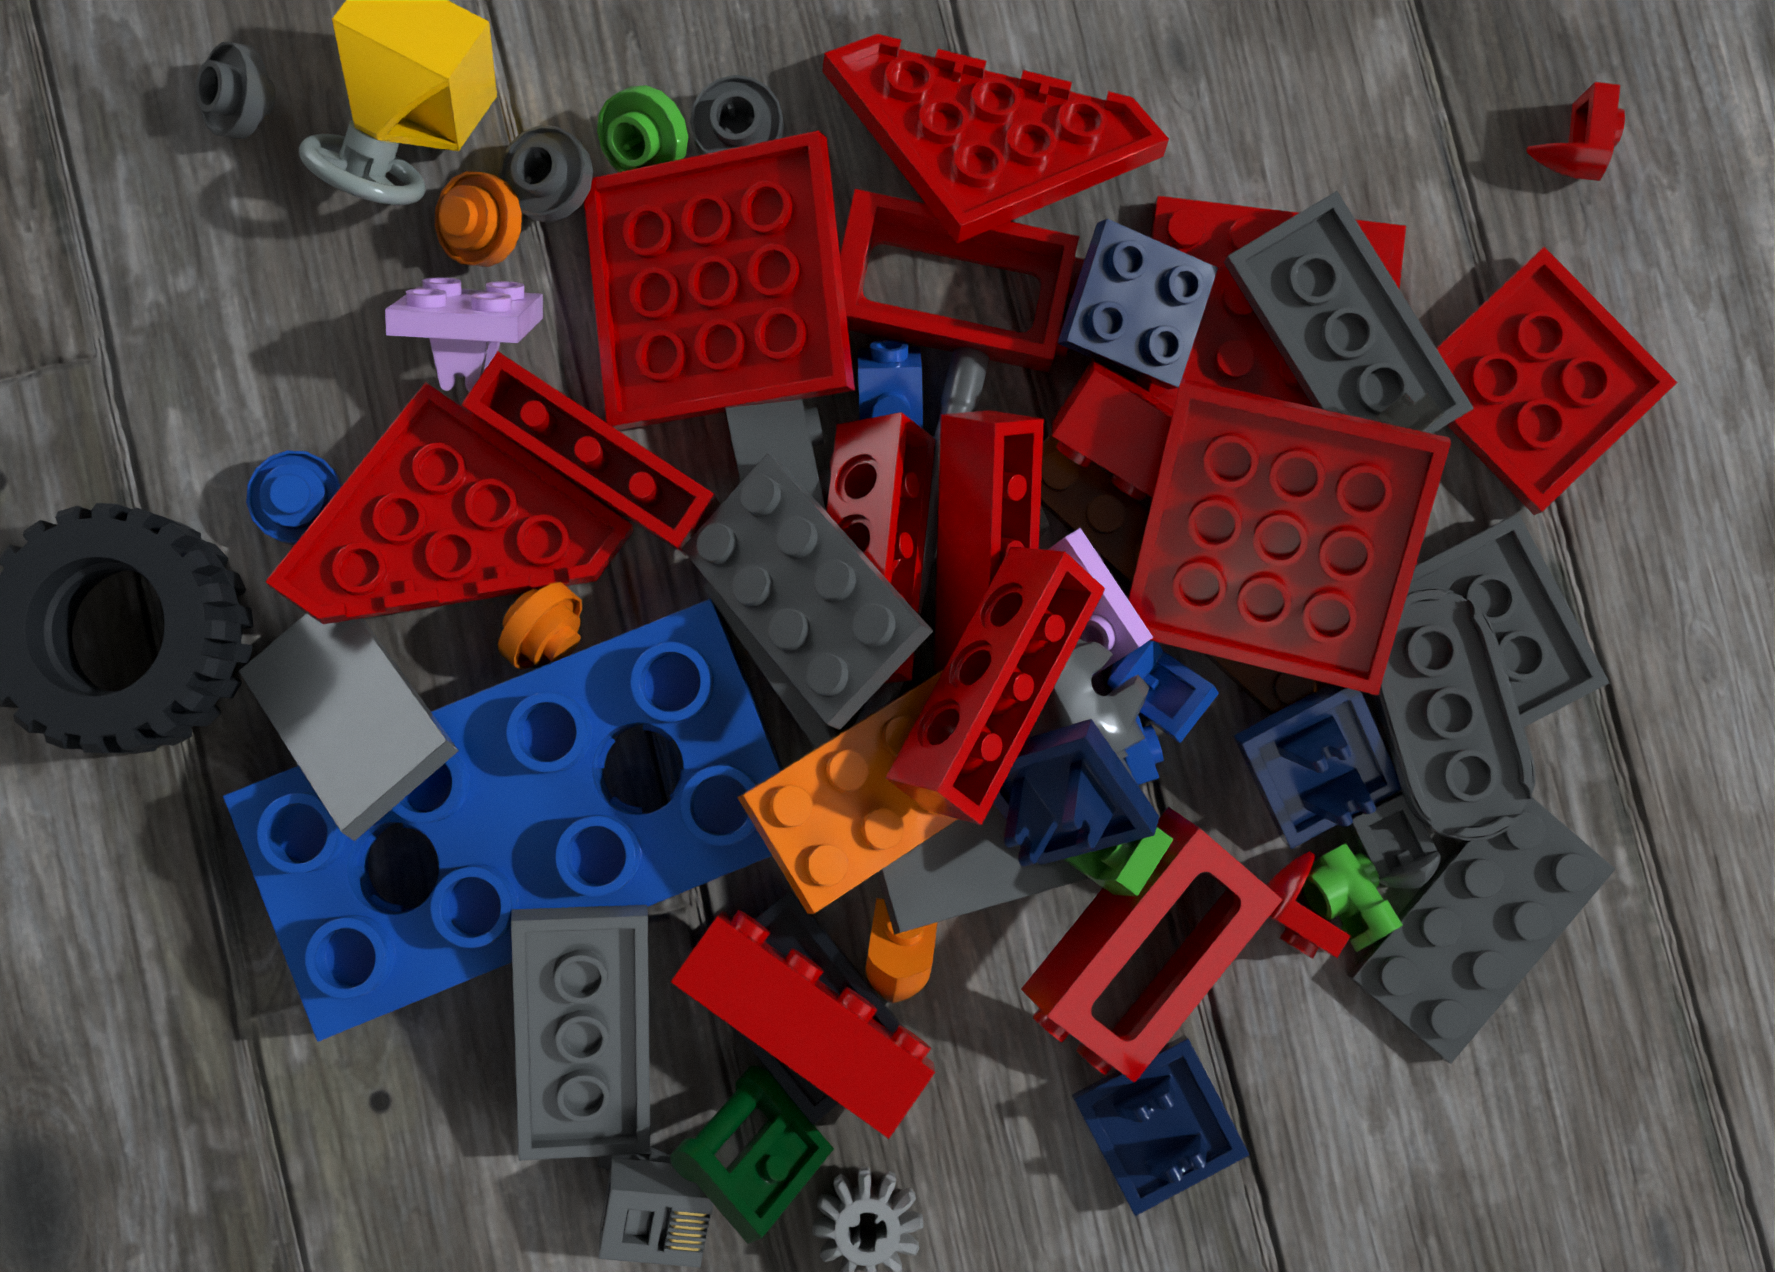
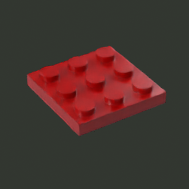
M1545 247L1535 253L1436 347L1474 408L1447 424V426L1533 515L1543 512L1678 383Z

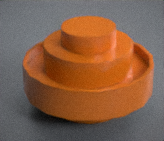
M466 171L453 177L441 191L435 207V229L439 243L447 255L463 265L491 267L504 261L514 250L521 233L522 211L518 197L509 183L494 174Z
M561 582L551 583L540 590L532 589L524 593L511 605L502 622L504 629L498 641L499 653L520 670L531 668L534 665H546L549 662H555L570 656L581 639L577 632L581 625L579 616L582 611V599Z

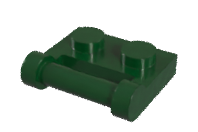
M755 1065L750 1066L736 1081V1092L696 1137L685 1138L670 1156L672 1166L676 1172L686 1180L694 1182L699 1186L747 1244L763 1238L834 1150L767 1070ZM755 1108L760 1109L768 1118L767 1122L731 1164L725 1168L715 1157V1154Z

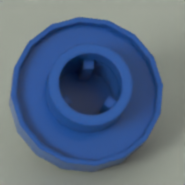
M287 450L268 457L255 469L247 485L246 504L253 522L264 534L285 544L295 545L343 484L340 476L324 459L307 451Z

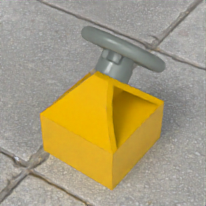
M346 0L332 18L353 120L349 122L345 136L316 134L305 138L299 146L300 159L308 170L319 179L350 195L388 205L416 203L424 196L426 185L420 173L412 165L396 155L399 144L403 143L459 151L497 97L490 23L449 0ZM386 172L397 177L405 185H393L385 177Z

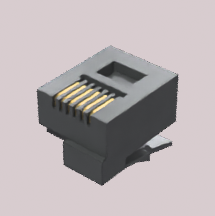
M651 1147L650 1154L599 1156L597 1167L610 1170L600 1222L599 1259L700 1268L707 1228L709 1227L710 1215H712L714 1204L696 1183L686 1180L676 1172L672 1166L670 1154Z

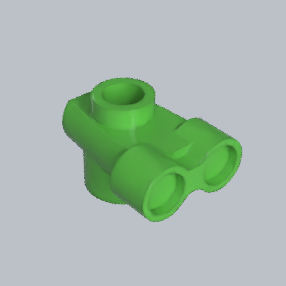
M1344 844L1323 855L1313 863V870L1309 872L1301 889L1302 896L1309 909L1323 919L1330 921L1337 916L1340 917L1343 923L1341 928L1351 936L1349 941L1356 952L1403 926L1389 901H1384L1376 888L1380 883L1379 875L1367 856L1362 853L1354 855L1348 845Z

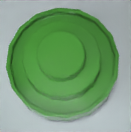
M647 85L630 86L607 99L599 112L597 133L600 146L610 165L618 172L684 159L686 156L688 133L685 119L676 104L662 91Z

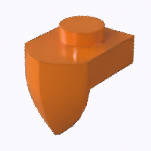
M876 898L865 970L867 979L873 989L881 997L893 1004L914 996L928 982L933 963L938 922L894 935L885 900Z

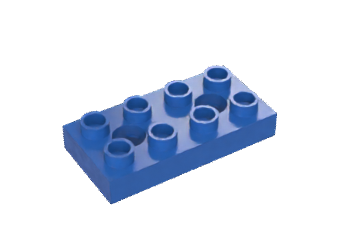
M710 598L431 711L459 751L355 841L339 830L299 765L223 796L317 1042L512 963V909L647 905L648 907L771 857V852L737 797L782 770L783 766L722 615ZM639 725H643V730L656 732L667 738L670 742L674 740L683 759L684 769H681L678 784L669 796L672 800L661 809L651 813H642V807L628 805L616 796L613 797L606 786L603 774L606 757L610 748L616 742L615 738L625 730ZM398 822L403 823V828H411L426 835L432 842L439 861V875L436 886L430 892L427 900L415 909H405L403 905L392 904L384 900L373 887L368 872L369 853L375 840L385 829Z

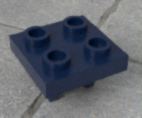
M1110 219L1100 221L1096 224L1057 344L1164 389L1179 388L1218 268Z
M1329 684L1234 735L1235 741L1282 841L1290 849L1297 847L1337 824L1342 827L1351 825L1353 823L1352 816L1361 811L1364 814L1375 812L1376 803L1401 790L1395 768L1361 691Z
M1092 719L1027 738L993 802L1007 820L1004 833L1005 845L1008 848L1020 845L1018 861L1022 867L1033 865L1037 862L1039 865L1154 836L1160 817Z
M1185 1035L1166 1044L1135 1083L1117 1070L1072 1094L1078 1109L1135 1216L1250 1155L1190 1040Z

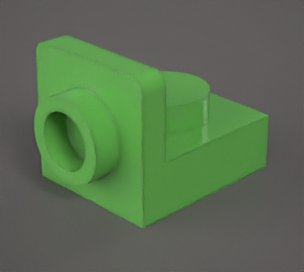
M1156 828L1154 836L1064 860L1113 895L1138 896L1174 839L1159 828Z

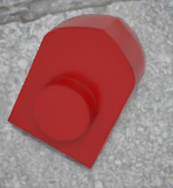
M1594 82L1572 104L1569 142L1528 146L1526 148L1527 154L1542 166L1561 175L1600 181L1611 161L1614 147L1619 143L1624 130L1625 111L1622 108H1618L1620 85Z
M1309 851L1286 865L1266 884L1283 899L1268 918L1285 928L1279 939L1307 957L1313 959L1317 951L1320 950L1338 958L1351 936L1295 901L1314 862L1315 854Z

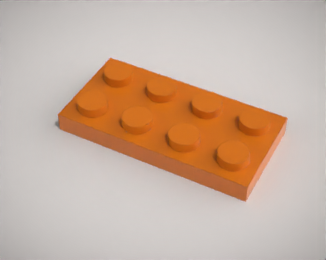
M944 669L737 797L807 914H815L958 820L928 811L885 779Z

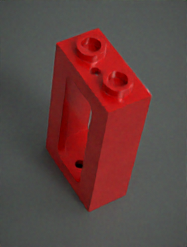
M855 189L840 253L848 330L887 339L902 340L907 343L953 352L958 347L973 348L988 355L991 361L1048 372L1054 360V355L1066 357L1068 348L1057 344L1065 320L1063 312L1067 294L1073 295L1085 258L1075 256L1079 236L1010 221L960 243H956L925 203ZM886 244L1032 275L1040 283V293L1033 326L1026 332H1016L870 301L864 296L863 287L871 251L877 245Z
M1170 807L1159 818L1157 828L1174 840L1139 895H1113L1102 888L1021 988L1039 1008L1032 1018L1048 1033L1062 1043L1071 1034L1081 1042L1076 1051L1098 1071L1107 1075L1112 1067H1114L1134 1083L1283 900L1203 830ZM1202 872H1206L1223 886L1226 891L1111 1031L1092 1016L1091 1008L1093 1003L1195 877Z

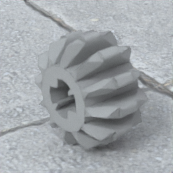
M867 1166L859 1168L858 1187L854 1188L848 1178L842 1174L835 1177L834 1187L839 1198L829 1194H821L819 1196L817 1208L828 1217L814 1221L812 1227L814 1236L829 1239L820 1250L822 1260L824 1262L833 1261L843 1255L844 1258L841 1262L840 1272H854L857 1265L865 1266V1272H878L877 1265L881 1263L884 1264L888 1272H902V1263L897 1252L915 1256L919 1250V1242L909 1233L923 1228V1215L915 1211H906L916 1200L913 1189H902L896 1194L891 1195L896 1183L895 1173L887 1171L882 1176L879 1186L871 1185V1171ZM866 1212L875 1214V1224H877L875 1235L870 1237L861 1235V1226L855 1229L852 1228L859 1225L860 1214Z

